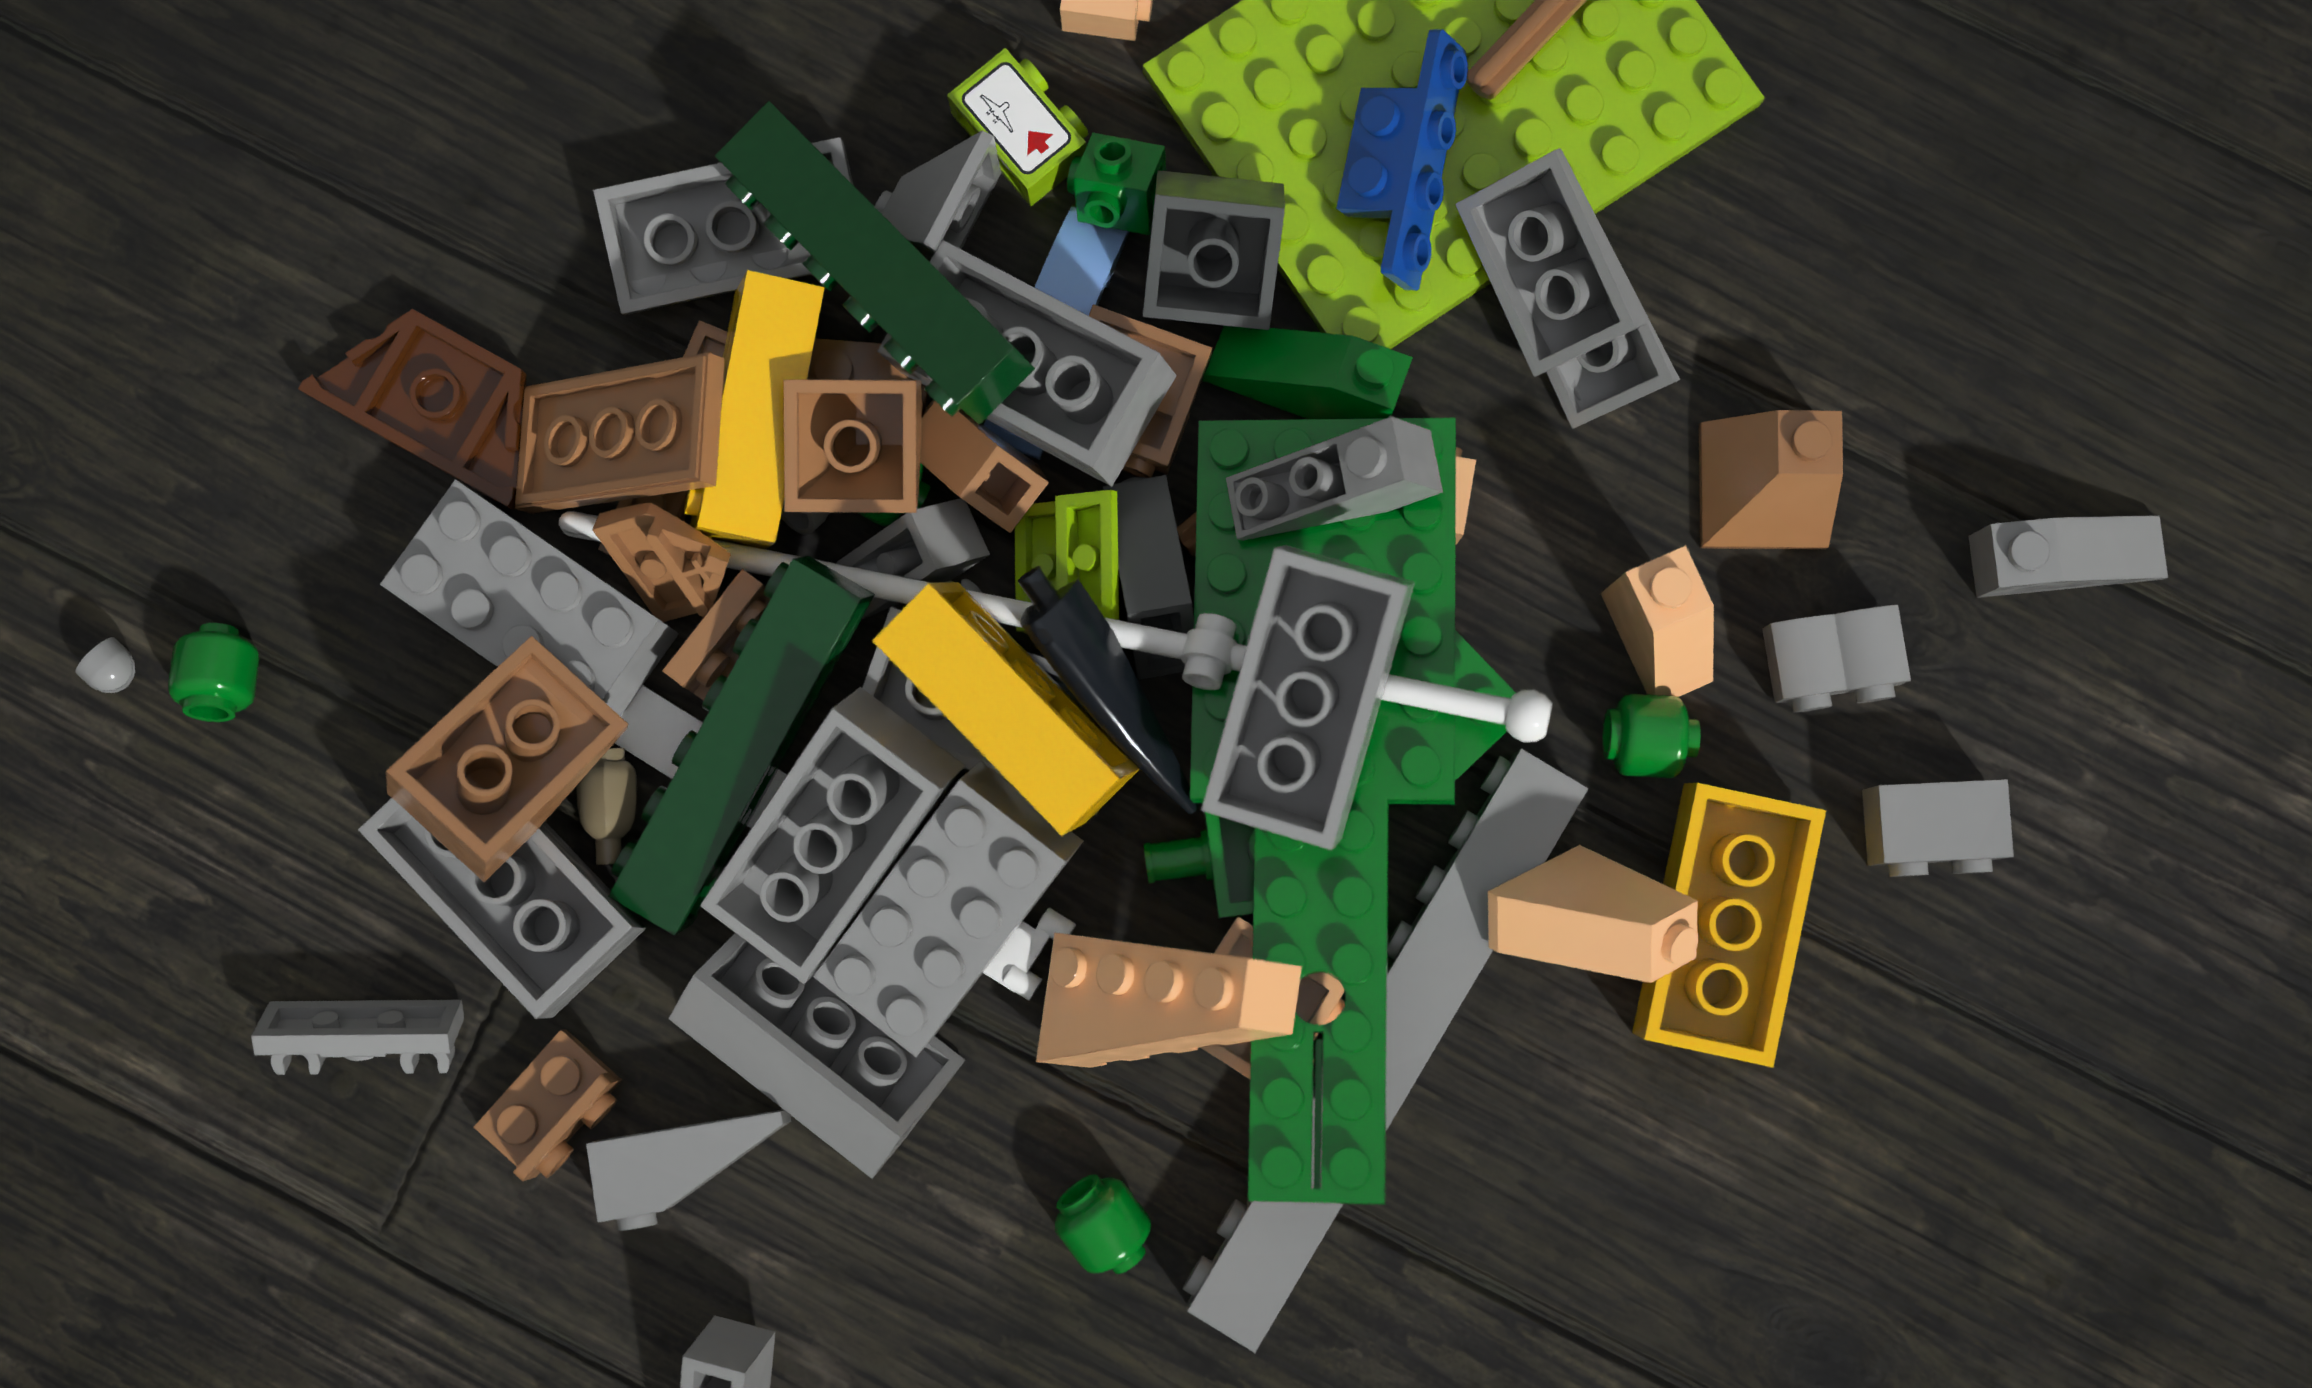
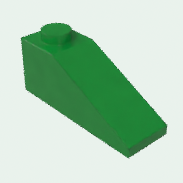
M1224 325L1204 374L1203 381L1306 419H1385L1392 416L1413 357L1353 335L1276 328L1263 330Z

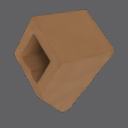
M933 399L922 413L920 463L957 496L1011 533L1049 483L1040 466L983 424L979 425L962 409L951 417Z

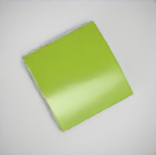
M1102 490L1055 496V501L1032 504L1015 527L1016 600L1032 603L1018 583V579L1029 570L1040 566L1056 591L1078 578L1105 618L1119 620L1117 491ZM1016 626V631L1026 633L1022 627Z

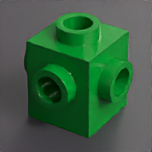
M1093 132L1083 156H1075L1068 172L1067 189L1070 194H1075L1077 221L1094 224L1103 228H1114L1150 235L1157 170L1166 171L1165 146Z

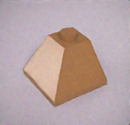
M784 379L785 512L917 513L922 447V381Z
M1776 410L1701 422L1699 424L1700 548L1824 550L1829 548L1843 477L1842 411Z

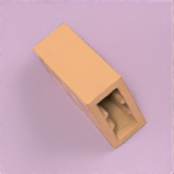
M1686 546L1625 572L1601 593L1647 695L1680 697L1713 682L1714 605Z
M1578 845L1488 891L1489 948L1498 953L1652 983L1696 958L1698 945V901L1586 847Z

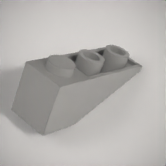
M1392 416L1226 478L1236 536L1238 540L1242 541L1384 513L1443 493L1431 430Z

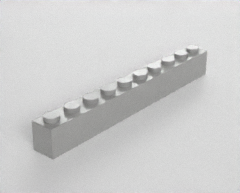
M1523 749L1513 753L1510 760L1502 756L1497 758L1480 787L1489 793L1477 815L1468 810L1465 812L1448 840L1450 845L1457 848L1444 870L1436 865L1433 866L1415 896L1416 899L1424 903L1412 925L1401 920L1388 940L1387 956L1391 960L1387 965L1386 1131L1493 951L1489 948L1488 891L1546 862L1588 790L1587 787ZM1315 1088L1313 1090L1312 1188H1314ZM1235 1199L1216 1231L1217 1234L1225 1238L1212 1261L1202 1255L1183 1286V1290L1191 1294L1187 1302V1312L1255 1353L1343 1204L1250 1201L1244 1204Z

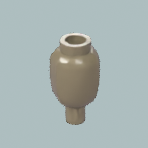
M625 748L609 749L576 786V801L580 823L584 830L592 838H595L597 865L615 863L622 851L621 838L632 829L636 819L638 801L637 774L633 765L625 761Z

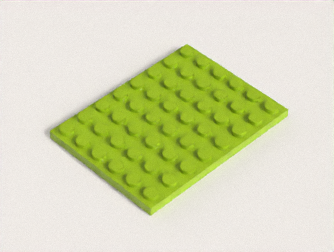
M1242 0L1143 64V74L1213 176L1284 184L1285 212L1277 269L1321 333L1353 335L1392 349L1491 283L1457 210L1456 203L1546 154L1561 148L1590 206L1596 214L1759 107L1765 99L1696 0H1587L1494 99L1481 98L1467 82L1459 89L1454 114L1456 134L1453 145L1447 150L1442 174L1444 186L1443 199L1440 207L1435 210L1429 238L1431 242V259L1427 269L1422 273L1419 290L1411 291L1404 290L1381 273V263L1391 218L1347 217L1336 209L1361 88H1417L1430 29H1443L1465 49L1469 71L1535 0Z

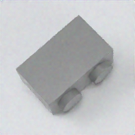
M2008 779L1878 785L1862 790L1868 866L1888 865L1889 877L1929 875L1928 863L1952 862L1953 874L1993 872L1992 860L2014 857Z

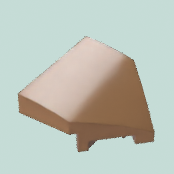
M652 503L637 504L599 513L592 529L656 618L666 622L695 613L705 617L715 604L731 556L728 551L688 523Z

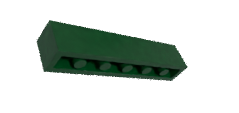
M770 101L715 155L733 174L724 184L750 210H753L761 203L771 213L763 224L790 251L800 243L811 254L802 264L829 291L839 283L851 295L842 305L864 328L871 333L880 325L891 336V339L883 347L908 373L912 374L920 366L930 376L932 381L924 390L951 417L962 409L980 425L1035 370L1022 354Z
M810 556L794 558L790 565L782 562L770 577L763 594L770 599L759 621L752 618L739 634L733 647V652L739 655L737 662L728 677L723 674L720 675L709 689L702 704V708L709 713L698 733L693 730L689 731L676 749L672 758V764L679 768L668 788L660 786L646 804L641 819L648 822L638 843L631 840L621 851L613 865L611 873L618 877L608 897L674 936L691 926L702 909L701 903L723 871L875 596L874 593Z

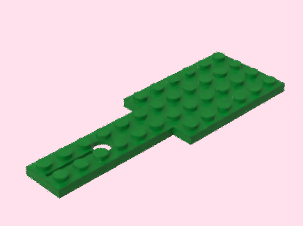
M1397 418L1431 430L1443 493L1384 513L1243 541L1238 540L1236 536L1226 482L1227 477L1383 419L1199 421L1194 629L1199 615L1205 613L1221 615L1236 624L1233 639L1237 644L1247 646L1274 548L1287 545L1415 582L1389 674L1455 687L1456 418ZM1231 670L1230 673L1224 674L1221 687L1217 690H1206L1192 686L1190 800L1192 803H1204L1240 671ZM1381 700L1343 836L1333 850L1255 827L1253 959L1301 966L1300 981L1313 973L1330 974L1342 984L1346 1000L1341 1014L1332 1022L1322 1025L1311 1024L1300 1018L1295 1011L1293 1033L1291 1035L1251 1041L1248 1201L1385 1205L1389 804H1455L1454 714ZM1314 1033H1323V1040L1316 1039L1314 1188H1312Z

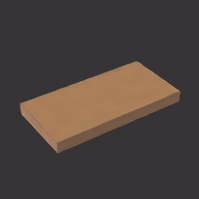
M708 352L526 386L523 400L515 509L533 514L716 486L725 358Z

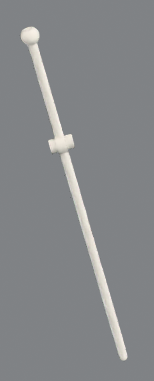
M567 511L559 518V526L564 534L601 542L592 530L598 516ZM712 539L731 554L727 566L730 569L741 571L743 568L750 573L771 577L782 562L790 565L792 559L801 557ZM817 560L874 593V598L908 604L928 583H931ZM966 590L998 623L1022 627L1020 619L1025 609L1033 605L1030 602ZM1210 613L1201 614L1198 616L1195 629L1188 631L1187 634L1105 618L1113 629L1122 648L1181 659L1185 664L1182 679L1194 687L1217 690L1221 687L1224 674L1230 673L1231 670H1241L1247 646L1237 644L1233 639L1236 624L1224 616ZM1390 674L1388 675L1382 696L1384 701L1506 725V730L1513 738L1522 742H1536L1546 736L1552 709V703L1547 696L1536 690H1521L1512 695L1510 699Z

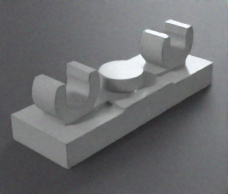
M462 1000L270 1001L251 1035L254 1055H272L271 1066L277 1075H285L292 1061V1055H303L308 1060L310 1074H318L326 1057H345L352 1061H364L374 1057H385L386 1054H401V1067L406 1074L414 1073L419 1062V1054H433L438 1062L439 1073H447L455 1055L454 1043L464 1021Z

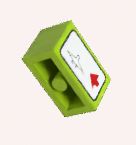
M1004 48L951 91L947 97L952 115L971 137L982 130L994 136L1001 173L1031 207L1068 177L1073 158L1075 156H1083L1086 149L1084 138L1089 134L1082 121L1071 108L1064 105L1058 110L1044 92L1049 87L1038 69L1026 58L1018 63L1010 52Z

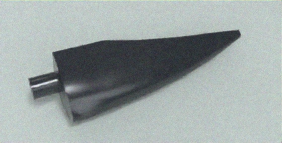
M1040 566L1026 572L1018 579V583L1033 605L1025 609L1020 619L1023 629L1078 702L1113 742L1188 814L1194 813L1199 806L1190 800V787L1179 762L1113 629L1077 578L1056 591Z

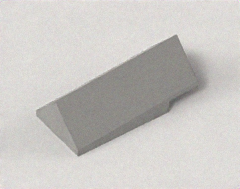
M1561 148L1546 154L1455 204L1533 376L1536 377L1545 372L1547 373L1572 429L1680 380Z

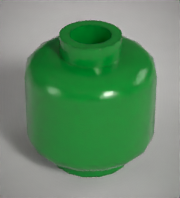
M206 623L201 625L198 632L183 635L174 644L168 681L170 697L182 706V711L185 715L193 719L206 722H225L234 719L236 712L245 710L254 701L259 667L258 650L251 642L239 637V630L231 625L222 623Z
M1644 694L1625 695L1618 702L1616 709H1607L1605 713L1602 734L1604 758L1613 760L1617 771L1624 776L1676 777L1681 773L1687 757L1696 758L1699 753L1701 738L1699 720L1689 719L1686 706L1679 697Z
M1096 1174L1089 1175L1073 1184L1059 1198L1056 1208L1059 1210L1055 1219L1056 1235L1083 1269L1093 1274L1103 1273L1112 1269L1115 1274H1121L1134 1267L1143 1258L1146 1252L1143 1244L1151 1230V1219L1121 1180L1115 1177L1100 1179Z

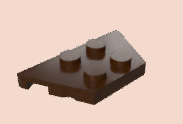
M411 309L388 324L386 330L379 337L365 339L345 353L348 358L319 377H315L312 374L303 380L298 387V390L514 510L524 389L527 374L515 365L418 311Z

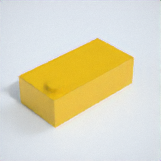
M747 270L735 291L723 353L725 360L716 486L688 490L684 514L692 515L690 525L711 539L767 549L776 543L784 501V379L807 380L825 287Z
M959 582L928 583L872 640L1061 836L1085 824L1140 769Z
M1684 783L1663 884L1698 901V945L1696 958L1652 983L1643 981L1632 1031L1634 1035L1648 1041L1774 1067L1826 810L1701 783Z

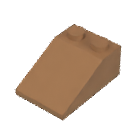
M531 635L386 771L387 794L485 882L538 830L626 731L629 724Z

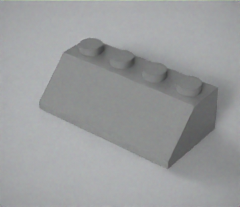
M736 933L693 975L668 1018L871 1179H873L909 1135L965 1061V1059L935 1036L917 1057L913 1056L813 976L805 984H802Z

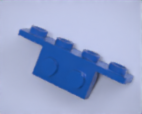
M1430 29L1428 32L1417 88H1361L1336 207L1347 217L1391 218L1381 263V273L1404 290L1411 291L1419 290L1422 273L1430 263L1431 242L1429 238L1435 210L1440 207L1443 199L1444 186L1442 174L1447 150L1451 148L1455 139L1456 124L1454 114L1459 89L1465 85L1468 75L1465 49L1443 29Z

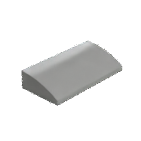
M841 137L812 143L853 185L846 149ZM722 163L593 190L622 315L734 292L747 270L786 279L812 275L802 264L811 254L800 243L790 251L763 224L771 213L761 203L753 210H750L724 184L733 174Z

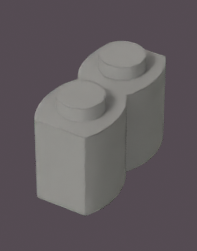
M1898 605L1770 623L1762 629L1774 702L1792 701L1793 712H1805L1832 707L1830 695L1855 692L1857 703L1896 697L1894 686L1911 681Z

